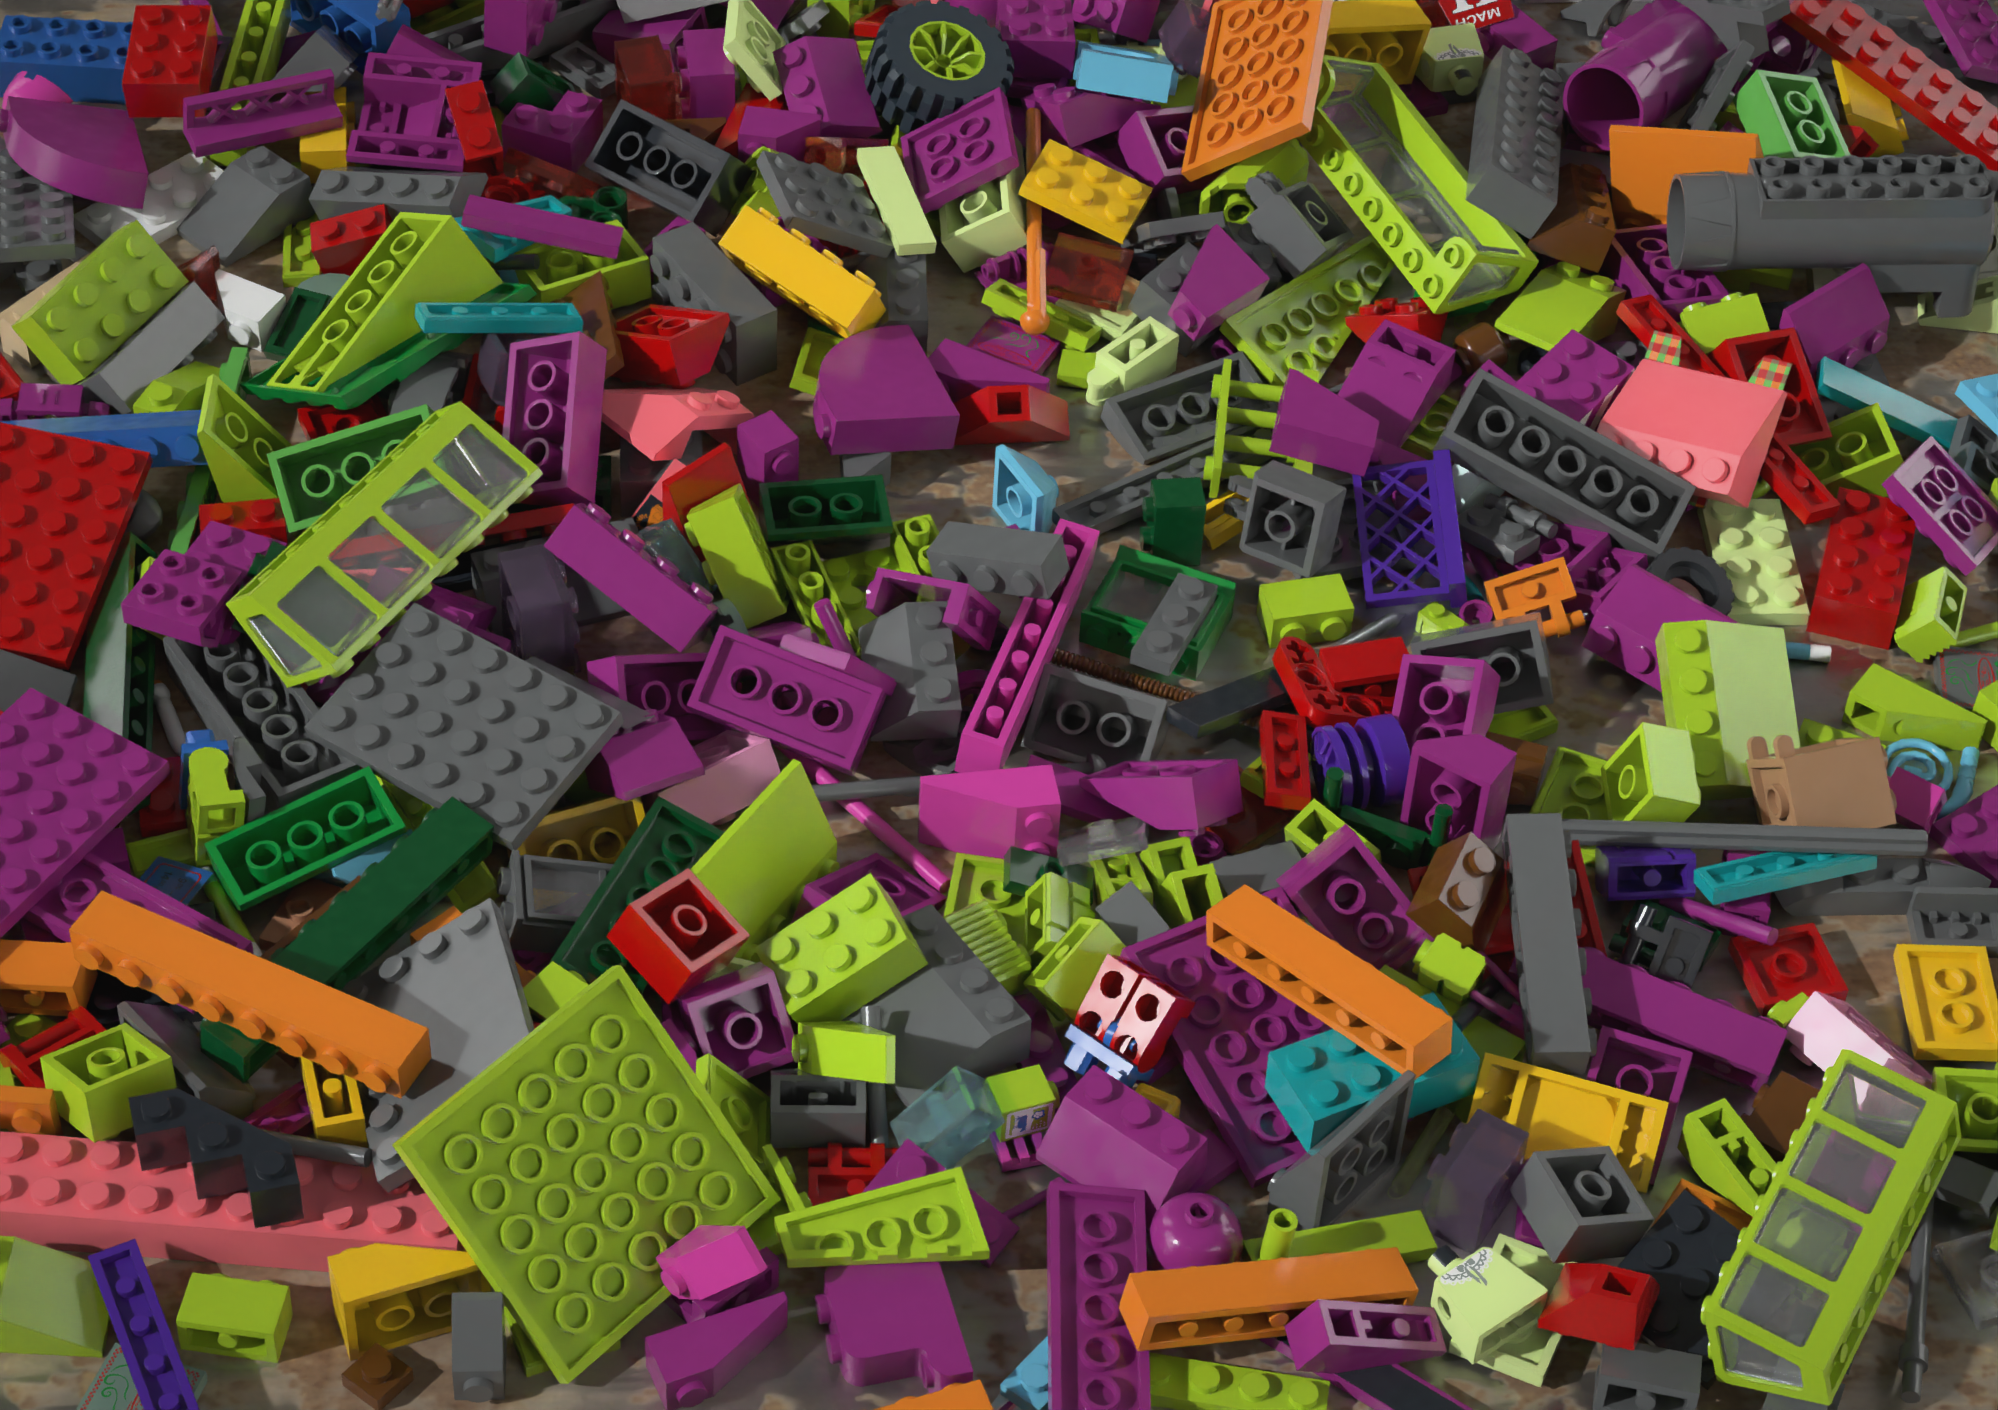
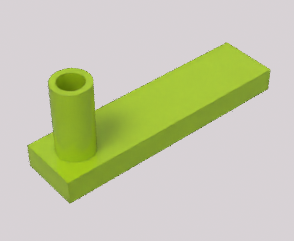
M1278 1208L1269 1215L1264 1237L1243 1240L1244 1246L1241 1257L1244 1262L1281 1257L1290 1258L1320 1255L1323 1253L1397 1247L1404 1262L1407 1264L1429 1260L1438 1247L1421 1210L1296 1231L1298 1225L1297 1216L1288 1209Z

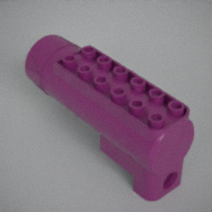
M1655 0L1652 3H1647L1643 9L1634 15H1629L1616 27L1609 28L1601 43L1604 49L1595 54L1569 77L1563 93V105L1567 120L1576 134L1586 143L1595 148L1610 151L1609 129L1611 125L1658 128L1665 119L1693 100L1715 60L1725 54L1728 49L1712 28L1683 4L1675 0ZM1780 18L1766 25L1769 51L1749 60L1753 63L1750 71L1741 82L1736 81L1731 91L1736 95L1757 69L1796 75L1811 68L1818 46Z

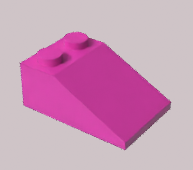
M1041 765L920 776L917 835L919 843L958 853L1004 859L1010 846L1057 858L1061 801L1053 766Z

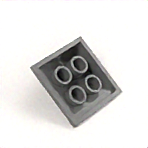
M1410 1070L1404 1072L1301 1156L1291 1167L1278 1170L1268 1184L1267 1190L1270 1194L1267 1214L1270 1215L1273 1210L1278 1208L1292 1211L1298 1219L1296 1231L1333 1225L1400 1162L1416 1074Z

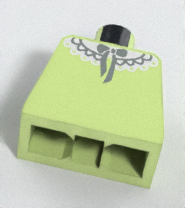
M1469 23L1430 28L1415 75L1430 91L1455 90L1457 94L1463 96L1470 94L1478 86V80L1483 70L1484 53L1475 25Z
M1444 1245L1437 1249L1428 1260V1267L1438 1276L1434 1282L1430 1302L1431 1307H1434L1436 1316L1472 1365L1538 1322L1546 1303L1548 1290L1492 1248L1482 1247L1465 1259H1462L1449 1245Z

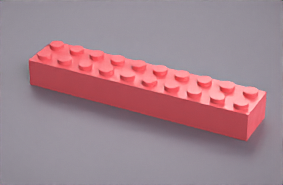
M0 1131V1236H15L55 1250L97 1253L136 1239L142 1257L329 1272L328 1256L339 1254L348 1248H360L374 1243L466 1252V1249L415 1177L388 1193L377 1182L373 1161L366 1168L294 1155L300 1183L304 1219L255 1228L247 1190L198 1200L191 1162L142 1171L136 1142L105 1140L94 1143L89 1138Z

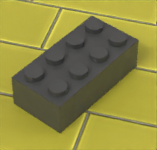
M694 222L653 237V255L650 257L654 278L651 292L657 305L729 313L730 322L714 360L718 371L721 374H726L736 386H739L777 370V309Z

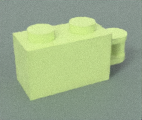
M1149 316L1097 351L1095 368L1087 375V402L1095 406H1102L1107 398L1164 379L1175 372L1179 335Z

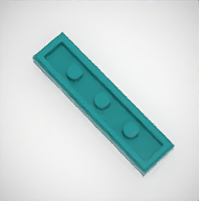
M418 302L415 305L414 317L423 333L582 332L583 319L572 303Z
M1825 356L1817 364L1816 390L1818 394L1854 411L1878 402L1889 427L1921 442L1932 436L1947 453L1949 452L1958 421L1957 418Z
M1773 851L1694 869V884L1712 905L1877 869V855Z

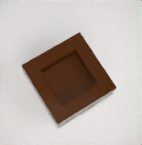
M377 1342L341 1374L343 1386L375 1410H382L414 1380L413 1369Z

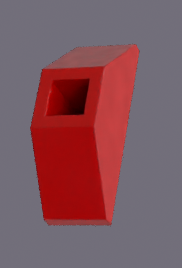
M1029 384L987 386L953 403L960 414L954 445L1070 441L1068 401Z

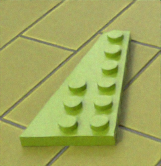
M1371 234L1225 319L1219 330L1239 352L1242 351L1248 361L1270 385L1284 387L1289 369L1297 370L1302 374L1303 369L1320 371V381L1352 332L1346 325L1345 317L1359 312V306L1370 304L1395 266V263Z

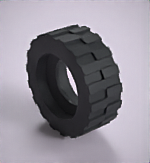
M1675 547L1669 548L1665 553L1661 552L1646 569V571L1666 582L1678 578L1690 583L1701 594L1703 603L1726 616L1731 612L1733 607L1731 603L1734 601L1731 579H1728L1726 576L1727 572L1716 563L1714 558L1704 555L1702 551L1697 549L1691 550L1689 547H1681L1680 549H1675Z

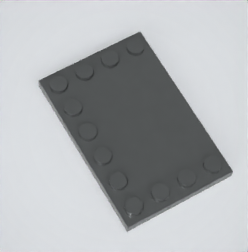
M491 898L466 910L461 916L436 931L428 933L418 942L400 953L387 958L383 963L357 979L349 981L341 990V992L429 1028L431 1059L402 1099L386 1092H375L364 1083L356 1080L365 1118V1130L369 1148L372 1149L371 1156L377 1182L388 1193L414 1178L392 1144L534 1030L500 908Z

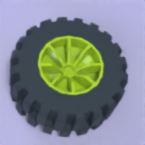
M930 0L919 1L916 3V6L911 3L899 8L898 11L892 12L885 18L884 23L880 25L865 65L864 74L866 79L864 82L877 111L882 110V116L890 124H897L900 126L899 131L908 134L937 118L940 119L952 114L955 109L998 87L1007 96L1014 73L1011 51L1006 41H1001L1002 35L996 27L991 28L988 26L987 19L980 14L975 16L969 13L968 8L961 5L959 8L950 6V2L938 1L937 4H931Z

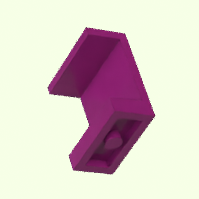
M878 567L875 578L870 582L866 592L867 604L865 608L876 617H880L905 602L948 601L942 622L974 649L990 650L1001 611L970 584Z

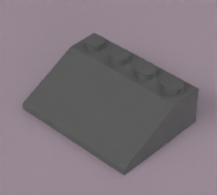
M932 904L902 916L928 964L863 1006H880L881 1031L896 1035L895 1083L888 1085L910 1111L1029 1058L1032 1019ZM861 1008L841 1021H854L862 1024Z

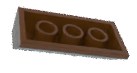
M1569 163L1559 167L1557 205L1531 240L1524 236L1527 247L1532 251L1598 273L1616 234L1606 175L1602 174L1599 168L1590 164L1578 166Z

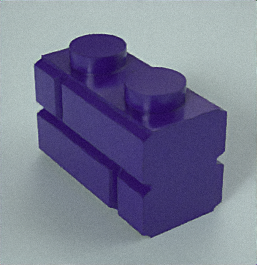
M1596 846L1595 886L1596 890L1607 901L1695 897L1694 869H1696V855L1691 849Z

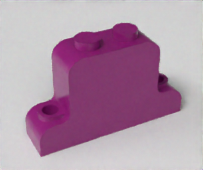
M940 1262L830 1266L825 1271L823 1294L815 1295L814 1298L816 1314L819 1323H827L830 1334L826 1335L829 1360L831 1364L839 1363L842 1375L848 1383L864 1387L910 1377H921L925 1389L928 1388L929 1393H933L953 1383L973 1381V1368Z

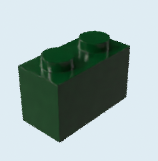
M1201 478L1151 479L1150 496L1143 497L1142 502L1143 518L1147 522V526L1140 527L1141 551H1148V554L1184 566L1200 565L1206 515V501Z

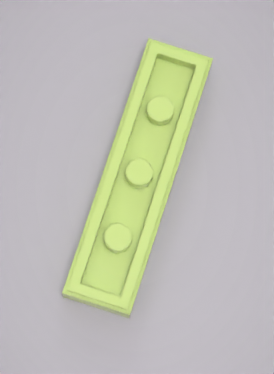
M895 146L858 148L856 160L897 255L935 253L936 239Z

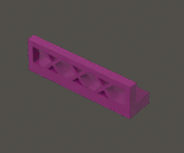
M330 68L183 98V133L195 157L198 158L341 128L343 116L334 100L335 76ZM323 84L321 93L304 94L311 86ZM276 93H287L280 101L268 102ZM247 99L250 101L243 109H231L238 101ZM208 107L213 108L207 116L195 118V110Z

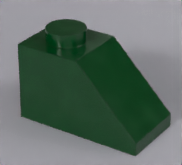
M520 52L489 83L496 98L494 100L496 106L506 115L511 112L518 102L552 112L568 90L576 92L571 83Z

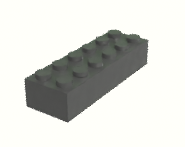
M1481 368L1478 369L1468 384L1433 451L1449 449L1452 462L1565 524L1609 533L1612 547L1647 554L1649 566L1664 551L1696 489V486Z
M240 633L233 643L228 645L218 644L217 648L202 647L169 636L163 638L169 677L206 728L213 730L215 740H227L229 747L228 758L232 764L234 740L242 737L246 738L262 761L260 788L266 795L265 805L270 812L360 770V766L308 738L304 727L319 711L318 707L300 684L289 688L286 687L248 635ZM270 646L271 649L274 651V653H275V654L277 655V657L279 658V660L282 662V664H283V665L285 666V668L288 670V672L291 673L290 670L287 668V666L284 664V662L281 660V658L278 656V654L275 652V650L272 648V646Z

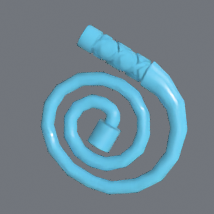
M1920 738L1898 740L1886 747L1888 759L1893 753L1904 748H1920L1929 751L1939 759L1944 769V777L1937 786L1945 789V792L1949 790L1953 781V765L1946 752L1934 743ZM1969 746L1963 749L1960 761L1961 766L1958 770V778L1953 788L1952 796L1945 803L1937 819H1941L1965 805L1972 796L1973 780H1975L1980 751L1977 748ZM1915 750L1901 752L1891 760L1887 770L1888 776L1891 777L1897 766L1900 767L1906 761L1915 760L1922 762L1927 767L1926 773L1922 772L1921 768L1908 765L1904 766V770L1929 782L1935 778L1937 772L1936 762L1926 753Z

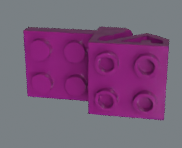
M210 521L185 554L168 549L162 551L122 601L121 608L124 623L202 647L217 648L218 644H231L241 632L231 628L236 618L226 603L239 592L242 585L245 586L252 580V578L246 575L257 552L265 556L272 541L286 547L287 543Z

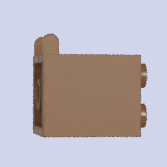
M1779 735L1773 741L1775 751L1773 754L1768 753L1767 743L1763 737L1753 736L1749 738L1747 742L1749 759L1746 762L1759 825L1879 828L1897 823L1895 817L1897 808L1896 797L1892 789L1889 788L1886 773L1888 757L1886 750L1880 743L1879 737L1840 738L1794 748V743L1790 736Z

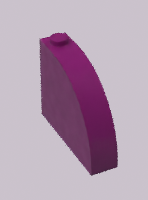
M8 96L6 109H0V132H3L9 155L23 170L50 186L79 197L116 206L143 209L149 173L134 119L129 118L127 110Z
M909 325L873 328L849 336L835 345L826 354L821 363L813 403V417L817 436L823 440L830 455L953 449L960 414Z

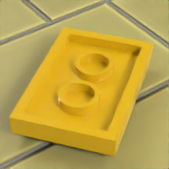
M1049 139L1022 182L1018 195L1123 244L1146 205L1153 188Z
M1896 944L1893 957L1914 1060L1998 1062V999L1986 946Z

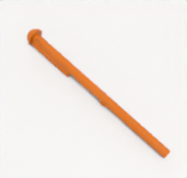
M1034 107L1026 111V176L1041 153V112L1038 108ZM1026 199L1027 311L1021 315L1020 325L1027 334L1036 336L1043 334L1050 325V317L1046 313V250L1042 248V206Z

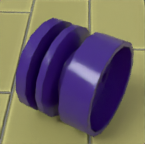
M1392 714L1360 718L1354 725V728L1348 722L1336 723L1334 727L1332 725H1325L1314 729L1310 743L1311 766L1321 801L1326 772L1331 767H1338L1344 772L1340 805H1348L1364 811L1368 801L1374 807H1385L1403 803L1411 756L1405 734L1398 720Z

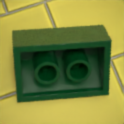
M882 474L759 483V523L769 548L812 540L813 544L820 545L851 541L867 542L887 539L893 533V523Z

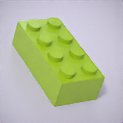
M135 220L116 230L11 327L60 384L73 385L91 374L189 281L139 221Z

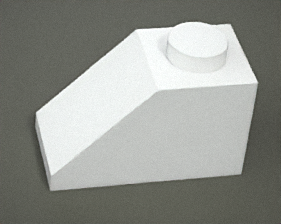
M218 269L214 273L220 312L225 317L223 322L228 339L262 352L286 306L285 295Z

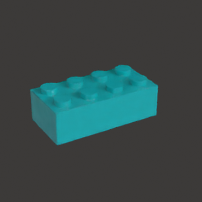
M1434 992L1421 996L1422 999L1442 1009L1449 1015ZM1454 1020L1452 1025L1451 1053L1415 1080L1408 1119L1474 1094L1480 1058ZM1331 1029L1269 1052L1264 1087L1305 1151L1308 1152L1402 1074L1336 1030Z

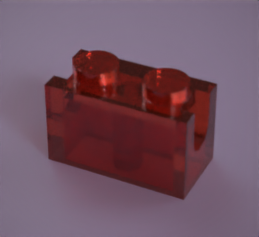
M806 137L805 146L807 148L805 149L804 160L805 163L810 165L812 163H819L830 171L839 174L851 173L857 177H864L860 167H854V165H858L856 160L857 150H854V148L889 146V139Z

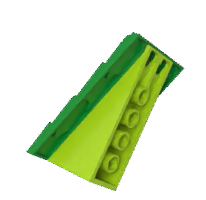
M400 212L291 354L241 383L240 386L247 394L256 395L262 400L281 398L286 403L306 401L311 406L330 404L336 409H351L364 403L392 381H403L439 353L453 350L475 334L423 333L414 317L416 303H526L537 293L529 284L503 282L452 215Z

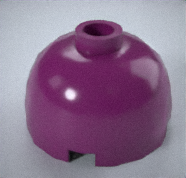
M1185 1192L1166 1201L1155 1212L1146 1240L1147 1259L1154 1271L1240 1262L1244 1246L1241 1223L1229 1205L1218 1197L1203 1192Z

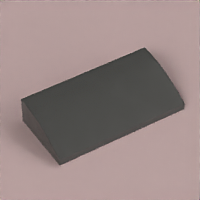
M1240 351L1107 398L1100 418L1125 451L1136 461L1145 465L1215 439L1218 399L1211 398L1214 374H1222L1224 359L1232 360L1230 380L1263 384L1244 353ZM1228 397V407L1272 413L1278 410L1276 402ZM1226 423L1225 434L1245 425Z

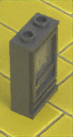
M512 850L507 867H500L496 884L497 894L503 895L504 898L500 911L511 949L555 954L614 864L526 854L523 856L519 854V850Z

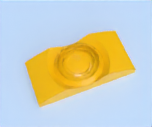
M1485 1052L1461 1144L1524 1164L1533 1152L1609 1146L1638 1193L1645 1195L1669 1102Z

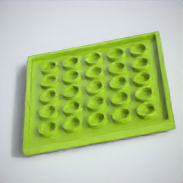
M621 965L609 968L392 1144L494 1291L503 1293L504 1305L560 1384H569L671 1295L662 1282L661 1272L663 1270L655 1257L700 1225L745 1226L747 1229L780 1200L776 1191Z

